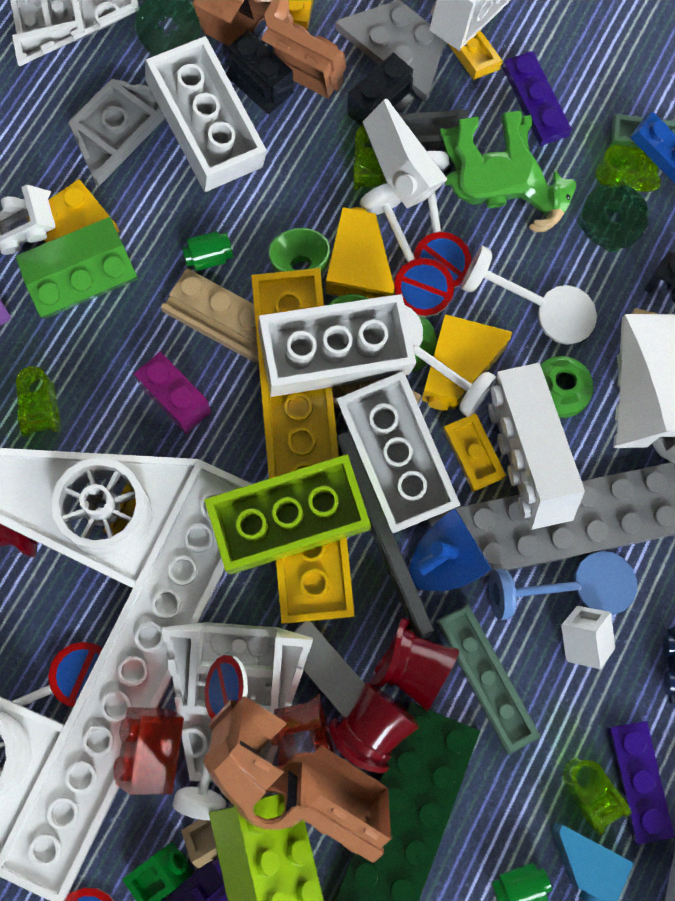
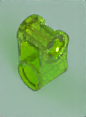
M364 125L359 127L355 134V160L353 161L354 190H359L360 187H378L387 183L373 147L369 148L363 145L370 142Z
M623 145L610 146L596 167V179L606 187L632 189L638 192H652L661 186L658 166L640 148Z
M28 366L23 368L18 373L15 383L18 398V423L23 437L31 436L32 432L52 430L54 433L60 432L61 420L54 382L39 367ZM43 380L42 386L38 391L29 392V387L34 381Z
M575 758L565 765L563 769L564 783L577 801L583 816L597 835H603L605 827L621 816L627 818L632 815L627 802L613 786L598 763L583 758ZM586 766L590 770L591 779L586 786L580 787L576 780V774L581 767Z

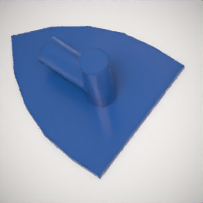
M454 508L426 532L416 548L410 563L409 573L416 588L426 591H448L470 584L492 570V567Z

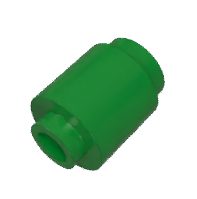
M218 231L191 237L186 239L188 246L182 247L187 267L194 266L195 272L226 264V260L233 258L227 232L218 234Z
M533 862L499 874V879L491 882L497 901H548L546 893L552 891L545 869L540 868L537 870Z

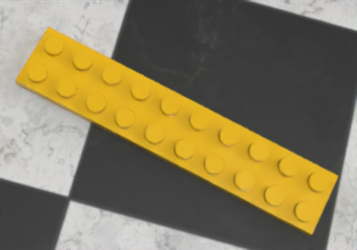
M320 268L251 275L269 479L339 457L332 387L270 397L258 333L260 315L324 306ZM347 538L276 560L281 624L355 617Z

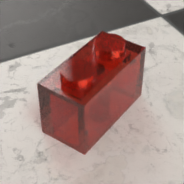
M127 707L126 717L121 721L119 729L122 743L120 755L115 760L113 768L115 784L129 795L173 794L184 716L169 708Z

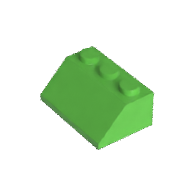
M110 217L15 256L25 285L40 317L43 319L138 280Z

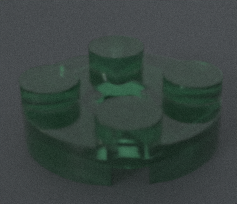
M145 0L139 7L136 15V34L143 46L147 48V51L152 56H156L199 39L200 19L196 14L193 3L189 0ZM166 17H171L172 22L178 26L177 30H171L170 35L164 34V28L159 26V21H165Z
M609 184L594 189L588 195L582 207L579 225L593 243L604 247L608 252H617L621 248H627L635 244L641 238L648 226V216L646 213L648 207L645 199L635 189L621 184L619 188L608 187ZM609 211L611 214L620 213V222L609 220L606 212Z

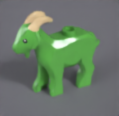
M521 111L503 113L501 123L504 133L505 151L489 152L484 155L479 152L473 143V134L478 127L479 117L459 119L458 126L453 128H440V137L445 151L455 168V172H451L446 176L448 180L445 182V186L450 185L458 198L472 205L486 203L487 208L501 207L507 204L506 200L521 198L547 217L544 220H534V223L529 225L530 230L534 232L548 231L559 222L570 205L576 189V182L573 179L561 178L558 172L555 171L553 173V185H547L539 164L529 151L528 131L532 125L531 115L522 117Z

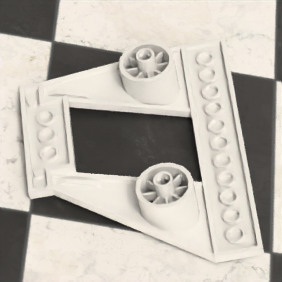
M0 448V524L133 588L65 724L0 697V735L4 741L0 743V748L5 747L6 753L4 768L0 767L1 878L49 901L66 900L172 680L162 628L199 623L225 570L204 499L236 490L252 483L199 459ZM111 478L106 488L95 482V479ZM118 481L126 483L134 490L120 496L113 493ZM90 482L91 485L84 488L81 494L77 492L81 486ZM72 498L79 499L82 509L69 513ZM136 498L133 517L120 512L121 503ZM106 502L103 508L98 507L96 509L99 503ZM85 516L89 522L81 537H79L73 530L70 521ZM118 517L129 522L123 531L113 536L110 527L111 523L115 522ZM95 525L105 526L108 535L107 539L90 540L88 538Z

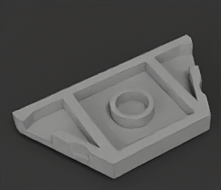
M400 0L339 19L336 22V31L378 65L393 52L413 68L412 88L415 94L424 102L429 99L431 86L445 46V41L429 30L430 23Z
M111 79L68 122L95 184L100 186L165 119V116L149 86L141 84L131 85L126 81Z

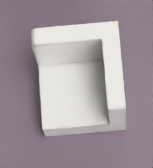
M576 606L561 625L566 660L570 663L601 669L615 650L612 616L609 611Z

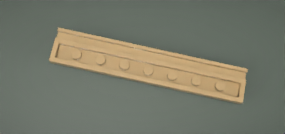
M186 268L170 292L168 300L162 304V312L259 365L254 304ZM383 379L332 387L334 407L340 409L337 398ZM412 390L418 404L422 395Z

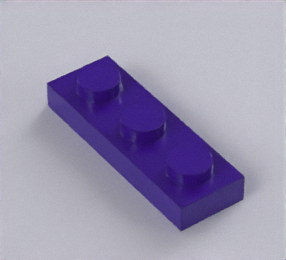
M530 51L504 60L502 69L525 116L531 115L532 117L531 129L539 145L543 146L569 137L572 131L571 126L534 52Z
M647 721L607 728L633 843L638 845L675 838Z

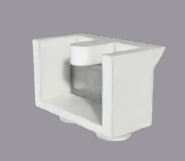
M26 184L21 187L24 199L11 196L1 199L3 208L0 211L1 254L17 253L21 250L20 244L42 241L47 238L46 232L56 228L48 201L51 191Z

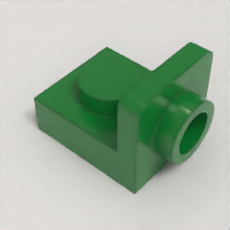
M170 842L122 880L136 901H160L192 876L193 871L188 865L185 855L178 850L173 842Z

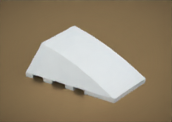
M10 0L17 34L12 35L17 63L19 66H22L51 51L80 40L140 10L138 0Z
M625 314L622 317L619 356L622 359L621 372L618 374L617 387H620V397L615 415L618 427L617 434L614 436L613 448L648 447L659 437H675V314Z
M210 622L162 628L163 640L166 642L169 658L167 660L170 676H172L175 690L176 709L181 722V736L190 781H201L204 769V756L208 753L212 736L209 727L212 719L209 717L205 706L204 690L206 677L215 660L223 655L236 656L242 662L247 674V698L286 722L313 638L278 627ZM284 727L258 754L259 757L270 764L273 763Z

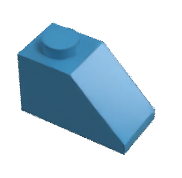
M554 823L552 832L569 881L572 885L581 889L578 897L584 901H618L634 863L561 824Z

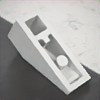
M384 99L363 121L385 179L406 208L425 201L448 180L388 99Z

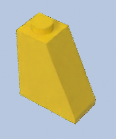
M361 207L342 208L326 277V294L335 296L359 294L369 299L394 295V283L376 213L368 212Z
M445 314L433 357L473 384L503 354L511 339L512 332ZM431 366L421 401L428 402L430 407L437 410H448V408L455 410L467 391Z

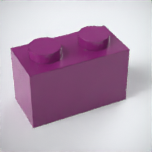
M161 351L134 373L140 387L185 434H188L211 413L207 399Z

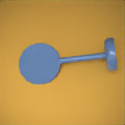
M599 551L588 555L579 563L574 574V582L515 588L514 580L506 569H492L489 575L488 590L491 608L498 620L510 619L515 614L517 597L576 591L579 599L587 608L609 611L612 616L625 611L633 603L637 594V578L633 568L623 557L613 552Z

